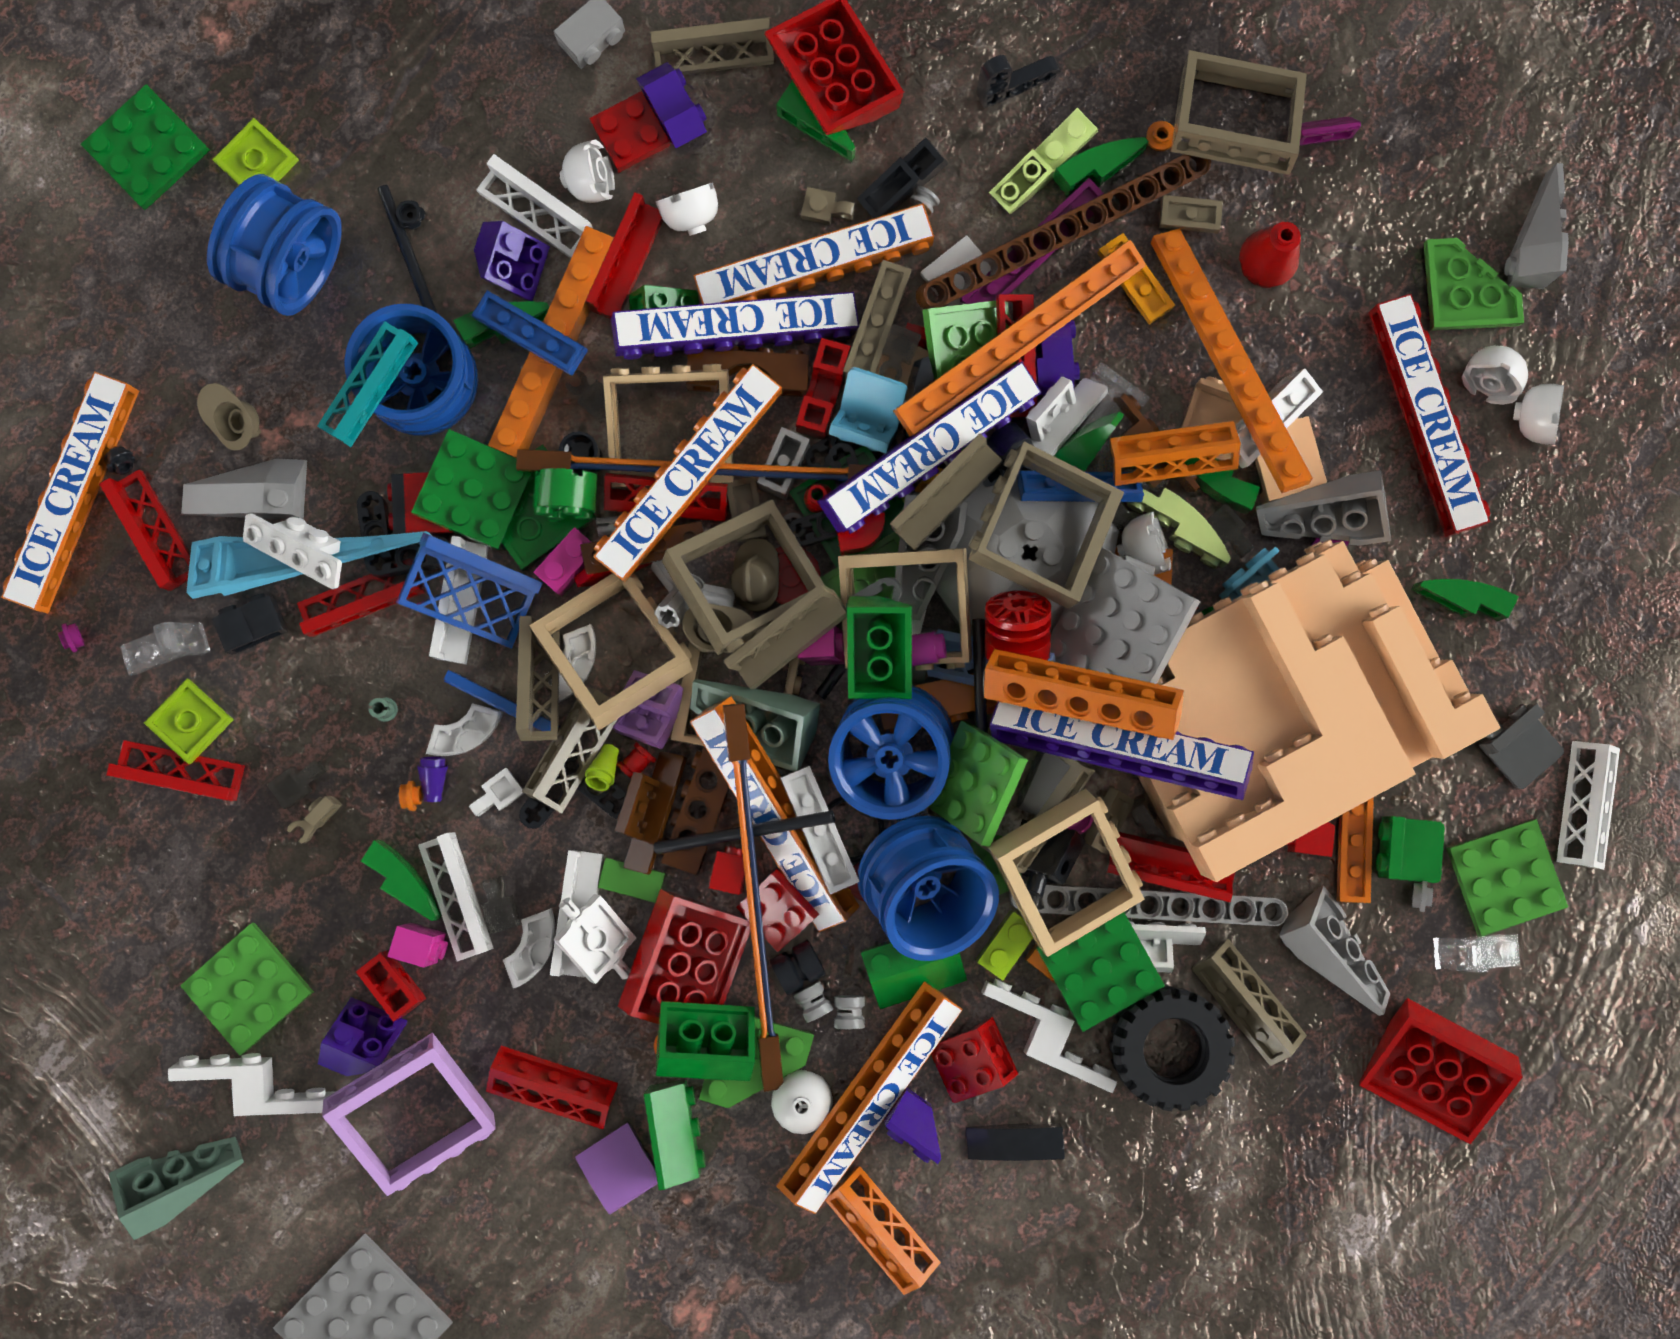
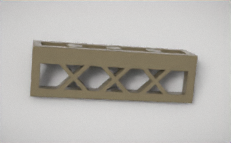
M769 17L651 31L655 66L662 65L661 55L672 53L680 58L673 68L675 70L679 68L683 75L774 64L773 48L764 35L765 31L770 29ZM766 42L767 56L755 57L748 52L753 44ZM730 46L739 52L733 60H724L718 55L724 47ZM697 50H703L710 55L701 64L694 63L689 57Z
M886 260L882 261L843 370V382H846L848 372L852 367L876 374L912 269Z
M981 433L890 523L892 530L914 551L1003 463V460L987 445V439Z
M819 584L727 657L724 663L729 669L738 671L747 686L755 690L847 617V609L833 589Z
M520 616L516 731L520 741L558 740L559 672L546 652L536 644V638L529 626L534 623L532 616ZM560 629L553 633V639L559 648ZM537 651L539 655L535 658V653ZM543 659H546L552 665V670L542 678L535 672V667ZM544 686L551 692V698L541 706L534 700V695ZM544 715L551 721V731H533V723L540 716Z
M587 687L598 705L610 699L597 689ZM576 700L558 730V740H552L522 793L562 814L585 776V771L595 759L617 720L602 728L601 731H598L584 708ZM593 729L595 741L591 747L582 749L581 735L584 731ZM577 756L579 768L576 773L566 776L565 762L568 758ZM562 783L563 795L558 803L545 797L552 785Z
M1229 939L1222 941L1211 955L1198 961L1191 968L1270 1066L1291 1057L1306 1038V1033ZM1224 952L1231 959L1232 967L1221 957ZM1243 978H1247L1251 983L1252 991H1249L1244 985ZM1263 1002H1266L1271 1008L1272 1016L1265 1011ZM1283 1026L1294 1036L1292 1041L1284 1034Z

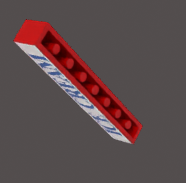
M1412 294L1376 304L1368 313L1444 535L1449 537L1481 527L1490 522V509L1480 494L1479 477L1471 468L1469 448L1461 439L1459 419L1452 413L1449 404L1451 401L1449 390L1446 386H1443L1440 378V364L1436 358H1433L1430 349V335L1427 330L1423 329L1420 320V306L1413 300Z

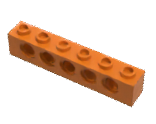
M994 649L985 667L984 698L1170 740H1174L1181 720L1184 690L996 649Z

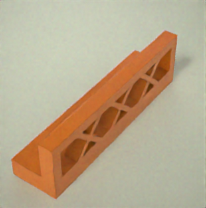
M1234 421L1110 438L1115 486L1238 469L1241 442ZM1231 453L1230 459L1215 460L1220 454ZM1190 458L1200 459L1195 464H1184ZM1157 463H1169L1167 466L1161 469L1153 468ZM1137 467L1132 473L1121 474L1122 468Z
M861 1166L855 1168L840 1185L833 1189L825 1200L903 1295L921 1288L941 1263ZM856 1179L863 1185L865 1197H859L850 1187ZM873 1205H879L884 1210L885 1221H878L874 1216ZM893 1229H898L904 1234L905 1246L899 1245L894 1240ZM914 1253L920 1254L928 1263L922 1272L915 1265Z

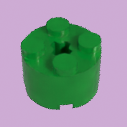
M545 468L540 469V472L535 471L534 514L547 515V519L565 520L566 515H573L575 519L579 520L594 519V513L596 512L597 474L582 471V476H579V474L573 472V469Z

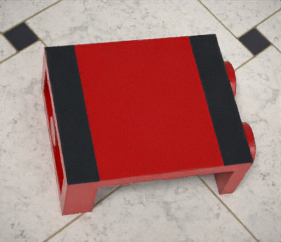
M429 472L391 474L392 483L387 485V495L389 501H392L393 513H389L388 523L390 531H393L394 534L424 531L429 533L453 532L411 513Z

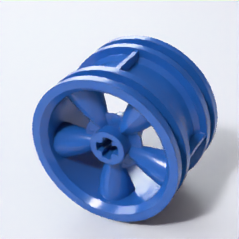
M265 174L254 175L242 182L232 192L216 218L207 248L209 273L215 280L226 284L236 291L248 290L256 294L261 304L274 309L282 315H294L303 310L316 297L334 266L341 242V219L335 210L324 206L320 202L313 199L304 200L294 195L287 185Z
M394 304L383 307L367 316L352 333L346 348L344 365L347 379L384 321L398 330L401 328L409 334L427 333L422 353L410 355L373 414L391 428L414 436L437 434L458 423L466 415L474 402L478 389V369L471 350L450 324L433 310L415 304ZM388 332L382 342L384 353L395 337L390 332ZM451 348L453 359L452 371L440 372L435 361ZM378 361L368 363L365 368L367 379ZM420 370L422 372L421 375H416L413 379L411 377L412 374H417ZM362 387L352 389V392L355 395V397L358 395ZM436 388L441 390V394L429 403L427 395L431 394ZM400 390L405 395L410 396L407 410H396L382 405V403L396 395Z
M913 685L912 699L891 697L854 699L846 709L829 748V771L840 795L858 811L880 819L891 820L910 817L930 806L944 788L950 768V745L955 734L947 711L934 696ZM881 713L899 714L894 734L886 733L881 735L872 715ZM923 727L931 736L937 750L913 752V748L908 741ZM849 733L869 745L867 757L853 758L849 746ZM887 751H892L896 758L890 759L889 755L885 754ZM911 768L927 775L920 781L909 785L906 784L903 775L907 774ZM875 772L878 776L886 778L885 784L869 776Z
M917 816L890 826L869 845L859 865L857 877L859 879L858 888L862 898L874 916L879 919L880 925L893 947L908 958L920 961H934L953 956L977 941L987 930L996 914L999 903V889L995 877L980 857L974 853L970 843L961 831L943 818ZM956 871L953 880L948 886L940 883L942 873ZM916 897L922 900H931L926 904L914 908Z

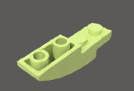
M1076 108L989 193L1009 214H1012L1053 179L1056 168L1076 156V153L1098 132V128Z
M1166 487L1159 493L1158 497L1143 489L1144 497L1142 502H1128L1126 504L1130 509L1138 513H1143V511L1147 513L1154 512V518H1158L1161 526L1165 528L1174 527L1169 539L1175 542L1174 546L1185 553L1192 551L1201 556L1200 560L1212 568H1217V566L1222 568L1229 563L1230 555L1212 526L1193 506Z

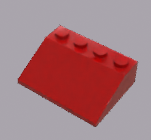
M826 0L765 31V37L826 135L874 122L900 107L904 91L847 0Z
M660 889L617 1007L629 1016L659 1024L661 1001L724 1005L751 932L750 922L737 915Z
M1407 998L1386 1028L1359 1081V1086L1471 1145L1523 1078L1518 1056Z

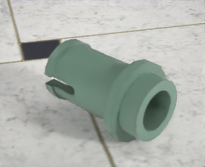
M375 698L369 703V706H372V709H368L369 713L380 721H391L397 715L398 706L390 698ZM383 705L384 707H387V710L381 712V708Z

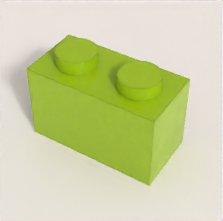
M1009 910L975 958L977 963L1002 981L1033 939L1024 919L1014 911Z

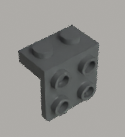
M1537 703L1530 705L1520 704L1508 714L1510 718L1502 725L1499 724L1500 729L1487 735V738L1478 745L1517 789L1526 788L1564 754L1563 747L1538 720L1545 712Z

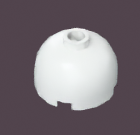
M590 140L573 146L565 155L562 170L560 171V180L564 188H568L575 198L586 203H596L612 199L613 195H609V191L615 190L614 173L608 156L602 157L599 149L604 147L597 140Z
M713 182L656 201L663 221L673 230H688L689 236L706 231L705 224L714 219L718 210V199Z
M1493 345L1481 349L1472 356L1462 375L1464 386L1471 394L1476 395V390L1489 396L1485 400L1486 402L1504 405L1515 402L1518 396L1522 394L1528 379V369L1526 361L1518 352L1506 346Z
M1540 384L1534 386L1525 393L1522 402H1516L1513 420L1519 421L1520 431L1525 438L1535 443L1555 445L1564 385Z
M1149 512L1132 519L1122 532V544L1117 545L1119 556L1128 555L1154 566V574L1171 570L1170 557L1164 559L1163 555L1166 552L1165 549L1168 548L1158 518H1154V512Z
M797 1070L784 1077V1083L778 1090L773 1091L771 1107L775 1119L783 1128L792 1133L807 1134L816 1131L832 1110L833 1096L830 1086L822 1076L807 1070Z

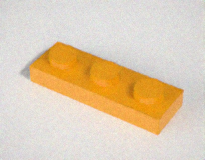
M1122 233L1101 247L1097 253L1103 259L1129 240ZM1147 265L1120 284L1149 325L1175 306Z

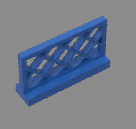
M423 532L419 541V550L396 603L512 648L519 633L520 616H526L535 593H539L543 582ZM425 554L437 559L440 571L424 576L421 564ZM443 561L451 564L452 566L445 568ZM458 568L464 569L470 582L453 588L448 572ZM417 573H419L421 579L414 581ZM471 573L481 577L474 580ZM443 575L449 590L433 597L427 581ZM486 580L493 581L497 594L482 600L476 584ZM423 583L429 599L417 604L406 600L410 589ZM500 585H503L509 589L502 591ZM472 586L478 602L461 608L456 593ZM515 591L524 594L525 597L521 607L510 611L504 596ZM452 595L457 610L447 615L441 614L435 601ZM500 598L505 613L490 619L484 604ZM431 603L434 610H431L424 606ZM480 606L485 622L476 626L469 625L464 613ZM515 614H517V616H516V618H515V621H514L512 616L515 615ZM460 615L462 622L453 617ZM508 618L512 628L507 639L496 635L492 624ZM488 626L490 633L482 630V628Z

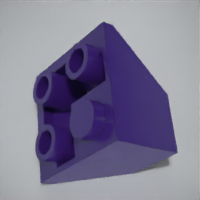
M504 221L483 222L474 248L480 277L526 301H533L550 246Z
M351 997L321 1042L318 1065L344 1076L369 1072L385 1061L407 1025V1020L401 1018L393 1022L386 1011Z
M907 1087L884 1118L885 1127L888 1130L887 1134L900 1144L906 1141L912 1145L913 1153L924 1162L929 1163L930 1160H933L938 1164L941 1161V1154L931 1104Z

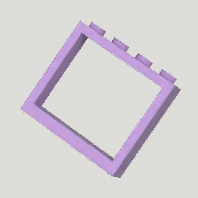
M433 1032L323 1099L322 1117L387 1196L397 1190L405 1189L411 1181L423 1174L431 1173L445 1160L460 1155L466 1147L476 1141L486 1139L492 1131L496 1130L494 1112ZM430 1063H433L475 1119L388 1171L345 1115Z

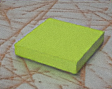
M255 118L212 159L238 185L257 174H265L279 182L299 161L287 147Z
M187 678L144 724L186 763L191 765L234 719Z

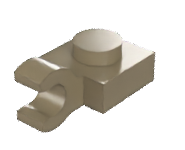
M807 187L801 219L826 225L831 224L832 217L853 221L855 204L848 201L836 202V193Z
M334 796L319 797L308 807L310 813L304 818V821L297 820L292 822L288 826L287 831L293 833L298 827H302L304 835L299 839V842L305 844L311 840L314 832L319 827H322L342 804Z

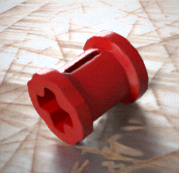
M636 742L632 752L622 762L618 761L617 766L629 778H632L633 772L641 773L650 762L654 763L657 759L641 744Z

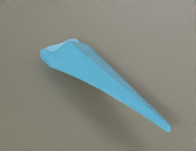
M423 532L335 538L341 541L340 550L332 556L341 560L342 563L418 543ZM218 536L192 542L186 593L192 599L218 593L226 596L299 576L303 573L245 543L243 537Z

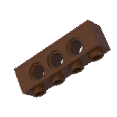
M705 746L702 752L696 751L691 768L695 769L692 780L686 779L680 795L685 798L681 810L675 809L670 821V826L674 827L670 838L665 837L664 840L680 838L681 833L687 829L693 831L695 835L715 831L730 788ZM706 772H713L717 776V784L713 789L707 790L701 784V778ZM700 800L705 803L707 812L704 817L697 819L692 816L690 808L695 801ZM709 845L659 854L663 856L661 863L693 875H699Z

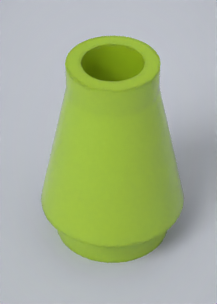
M604 744L585 771V782L590 788L597 791H606L614 784L617 757L619 755L617 747L611 744Z

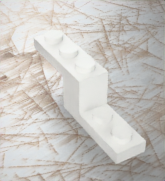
M996 978L994 983L985 982L981 991L983 995L1037 1018L1023 1050L1027 1056L1113 1093L1117 1081L1110 1076L1111 1070L1098 1064H1094L1093 1068L1082 1064V1057L1066 1051L1065 1055H1061L1075 1022L1070 1017H1067L1069 1014L1068 1010L1052 1004L1049 1009L1039 1004L1041 998L1025 991L1022 996L1011 992L1012 985Z
M260 1053L245 1054L241 1056L242 1058L231 1059L228 1054H220L204 1060H199V1056L190 1055L179 1058L178 1062L168 1068L169 1081L232 1079L234 1116L322 1113L323 1099L336 1092H325V1088H311L304 1093H294V1089H281L275 1091L274 1094L272 1057H261Z

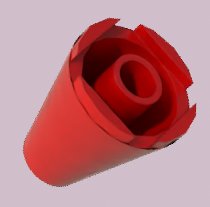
M1280 222L1252 233L1244 241L1239 253V260L1243 275L1252 284L1262 288H1271L1283 285L1293 277L1298 268L1301 234L1298 227L1290 222Z

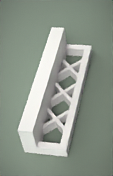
M493 154L487 162L490 172L476 189L477 192L566 256L572 258L585 226L593 228L591 222ZM496 178H499L506 183L507 194L493 195L488 191V188ZM511 188L517 192L511 193ZM525 197L530 200L531 211L517 212L514 210L512 199ZM504 200H508L509 205H507V204H506L505 202H503V201H504ZM535 205H537L541 209L535 210ZM551 215L554 217L555 228L541 229L538 227L536 216ZM527 217H532L533 222L527 219ZM558 221L561 222V223H562L563 225H565V226L559 227ZM573 231L580 238L572 249H569L562 244L560 233ZM550 234H556L557 239L552 237Z
M1304 368L1284 377L1268 395L1287 428L1323 391ZM1241 419L1235 426L1241 442L1239 465L1241 468H1245L1261 453L1243 419Z
M452 536L451 544L487 559L488 546ZM449 563L446 564V568L452 566ZM458 568L448 572L453 588L470 582L464 569ZM471 573L474 580L481 577ZM445 578L443 580L441 593H444L449 590ZM482 582L476 584L479 594L481 592ZM472 586L456 593L461 608L478 602ZM452 595L440 599L438 610L441 614L447 615L457 610ZM477 608L464 613L469 625L474 626ZM460 615L453 617L462 622ZM436 619L429 657L467 665L473 633Z
M1572 741L1556 862L1604 870L1620 748L1610 744ZM1581 749L1596 750L1595 762L1585 769L1579 762ZM1586 777L1592 785L1591 793L1581 800L1575 792L1576 784ZM1582 808L1588 815L1587 823L1577 830L1571 822L1572 814ZM1576 838L1584 846L1582 859L1567 857L1568 844Z
M810 766L780 778L796 817L829 811ZM835 823L802 828L830 895L859 882Z
M455 832L437 836L436 839L419 844L418 846L456 960L460 961L494 949ZM440 845L445 860L443 865L432 861L428 848ZM434 867L440 869L438 875L436 874ZM444 872L450 875L454 887L452 894L441 889L439 882ZM444 896L447 897V898H449V901H448L447 904H446V901H445ZM454 901L460 905L464 917L462 924L451 919L449 910ZM454 925L459 927L457 934ZM465 930L469 932L474 949L463 953L459 939Z
M568 850L561 903H564L562 900L569 897L575 906L580 909L594 894L598 895V884L601 877L604 854ZM561 908L559 909L556 935L566 926L569 917ZM554 943L550 975L585 977L561 948Z

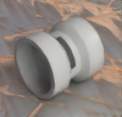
M820 981L812 983L793 994L796 1003L800 1004L804 1010L802 1015L806 1023L814 1021L834 1009L830 1000L825 999L823 995L824 988Z
M834 996V1006L837 1008L834 1028H865V1018L862 1016L865 996Z

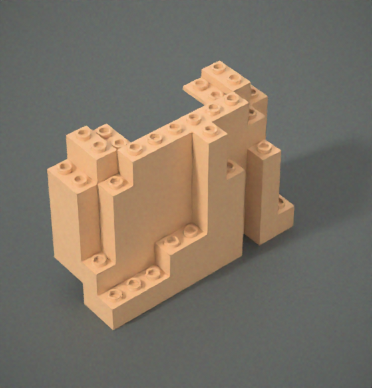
M1330 539L1323 543L1318 542L1304 550L1306 555L1296 560L1298 566L1288 571L1285 567L1280 568L1268 575L1270 579L1268 582L1266 580L1260 583L1254 582L1240 590L1242 594L1240 597L1232 601L1230 597H1226L1212 605L1214 610L1210 613L1203 615L1201 611L1194 614L1157 684L1184 690L1181 720L1177 728L1178 732L1195 738L1206 737L1216 743L1229 746L1240 745L1247 750L1254 751L1253 767L1244 799H1234L1137 776L1168 835L1184 842L1202 876L1218 882L1414 776L1416 773L1413 767L1432 757L1445 759L1500 729L1484 695L1469 692L1453 660H1440L1389 560L1377 561L1373 558L1368 561L1362 560L1355 563L1344 541L1332 543Z

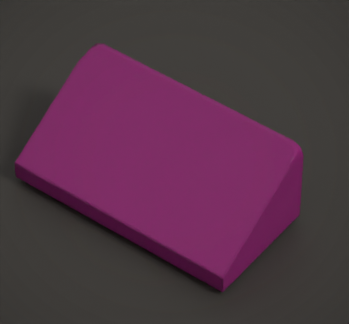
M1340 117L1302 123L1300 146L1353 138L1361 127V122L1352 117Z

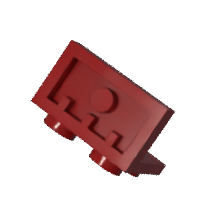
M993 1017L983 1020L967 1032L940 1041L931 1053L953 1103L1004 1087L1019 1074Z

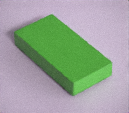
M605 858L598 888L655 903L659 891L662 889L666 873L652 869L651 874L646 875L625 869L624 862Z

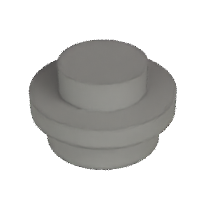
M1422 881V884L1414 883L1412 908H1419L1420 912H1425V906L1432 907L1433 888H1427V881Z

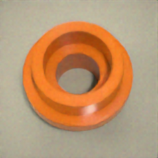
M1157 121L1151 124L1146 133V139L1149 141L1148 145L1156 151L1170 149L1174 127L1166 121ZM1162 131L1167 137L1161 139L1157 136V132Z
M414 780L408 781L407 784H401L399 787V802L402 809L416 811L417 805L422 804V789L420 786H416Z

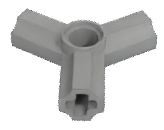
M662 561L653 562L651 570L669 592L657 606L654 614L657 616L659 624L667 629L678 627L689 607ZM691 574L708 603L733 607L735 595L732 589L704 584L700 577Z

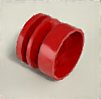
M1008 591L999 593L986 602L985 628L987 631L985 632V657L988 661L994 649L1048 661L1051 646V603L1047 598L1029 591Z

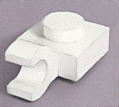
M504 768L481 785L486 794L469 805V808L478 817L488 811L494 804L501 811L524 794L522 793L523 788L509 769Z

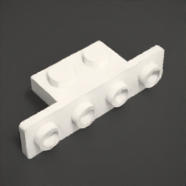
M1061 377L1054 386L1048 389L1046 395L1029 411L1026 417L1033 445L1054 456L1107 395V386L1083 378L1073 388L1072 380Z
M252 513L245 516L243 541L331 589L339 587L342 562L332 555L339 552L341 541L331 537L324 530L312 527L301 518L290 517L285 521L271 524Z
M1129 921L1157 972L1172 973L1174 969L1172 944L1201 945L1206 935L1205 927H1197L1191 923L1179 926H1166L1162 922H1152L1148 925Z

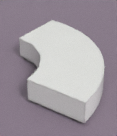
M592 624L563 635V654L583 683L587 680L592 670L596 656V637ZM559 673V702H562L572 696L573 692Z
M472 703L468 713L458 722L449 725L434 724L426 754L454 756L475 749L495 731L504 712Z
M552 908L521 920L523 929L521 942L513 954L503 959L513 989L532 979L542 969L551 954L554 945L553 939L555 938V919Z

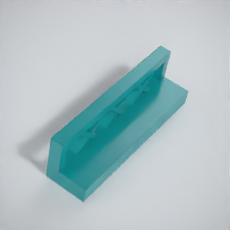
M384 321L317 427L352 447L417 346L418 342L414 337L401 328L398 330ZM388 332H390L395 337L384 353L382 342ZM380 360L367 379L365 368L368 363ZM362 387L350 405L348 394L353 388ZM345 413L335 430L329 427L335 415Z

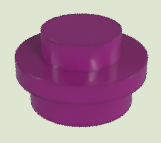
M67 623L61 624L63 631L58 632V636L64 649L70 648L75 653L79 647L85 646L76 623L67 625Z

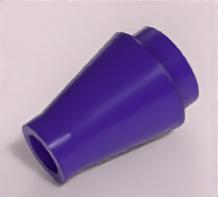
M422 757L417 768L423 792V801L440 802L442 801L448 765L445 764L444 757Z

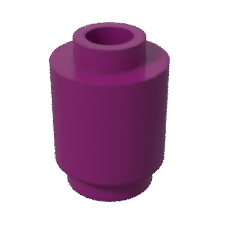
M935 631L912 635V667L939 663L940 659L947 658L943 633L936 634Z

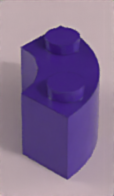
M666 62L636 78L650 107L656 113L665 134L675 148L707 132L703 124L707 120L706 115L700 104L695 105L684 89L687 83L679 68L675 70Z
M1074 320L1068 322L1036 346L1037 386L1042 392L1039 395H1046L1048 389L1054 386L1061 377L1072 380L1073 388L1074 380H1079L1080 378L1079 363L1074 362L1072 338L1076 336Z

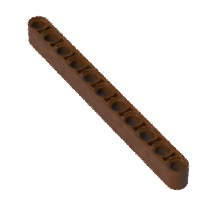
M1182 154L922 284L916 291L917 303L923 309L942 307L1205 175L1211 168V160ZM1190 158L1196 162V171L1190 168ZM1164 171H1167L1171 176L1170 185L1164 180ZM1139 183L1145 187V197L1140 196L1138 193ZM1113 196L1120 201L1119 211L1112 206ZM1087 209L1094 213L1095 219L1093 224L1086 219ZM1061 222L1068 226L1069 233L1067 237L1060 232ZM1035 235L1040 236L1043 241L1041 250L1034 246L1033 238ZM1008 248L1014 249L1017 254L1015 263H1012L1007 258ZM982 261H986L991 267L989 276H985L981 272L980 265ZM956 274L964 278L965 284L962 290L954 285ZM929 287H933L938 292L936 303H932L927 297Z

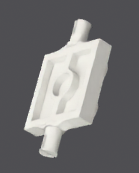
M594 894L580 909L575 906L569 897L562 900L564 903L560 902L559 907L566 913L569 920L566 926L553 939L554 942L590 982L596 984L611 969H614L622 980L627 979L629 976L627 974L630 973L631 969L622 958L627 948L636 939L635 935L601 895Z

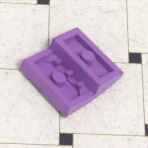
M634 670L623 690L648 674ZM675 683L671 684L618 718L612 729L618 734L663 749L677 718L683 687Z
M626 1123L575 1156L585 1177L608 1214L614 1213L658 1184L654 1161L643 1148L635 1130L629 1123Z

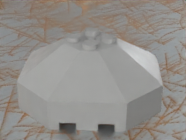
M1016 477L986 549L1064 587L1099 503L1021 501ZM983 484L965 500L968 502L964 533L956 547L966 548L971 636H973L972 619L986 618L985 605L991 597L1008 591L1033 592L968 559L972 551L968 547L969 542L975 531H980L984 521L980 520L981 514L988 503L992 504L996 495L992 493L994 486L985 487ZM1112 522L1102 547L1115 554L1119 530ZM1027 545L1029 548L1035 546L1037 548L1035 561L1032 562L1029 558L1024 560L1021 557L1024 553L1023 546ZM950 562L934 595L960 630L956 562ZM1047 599L1051 603L1050 633H1052L1065 607Z

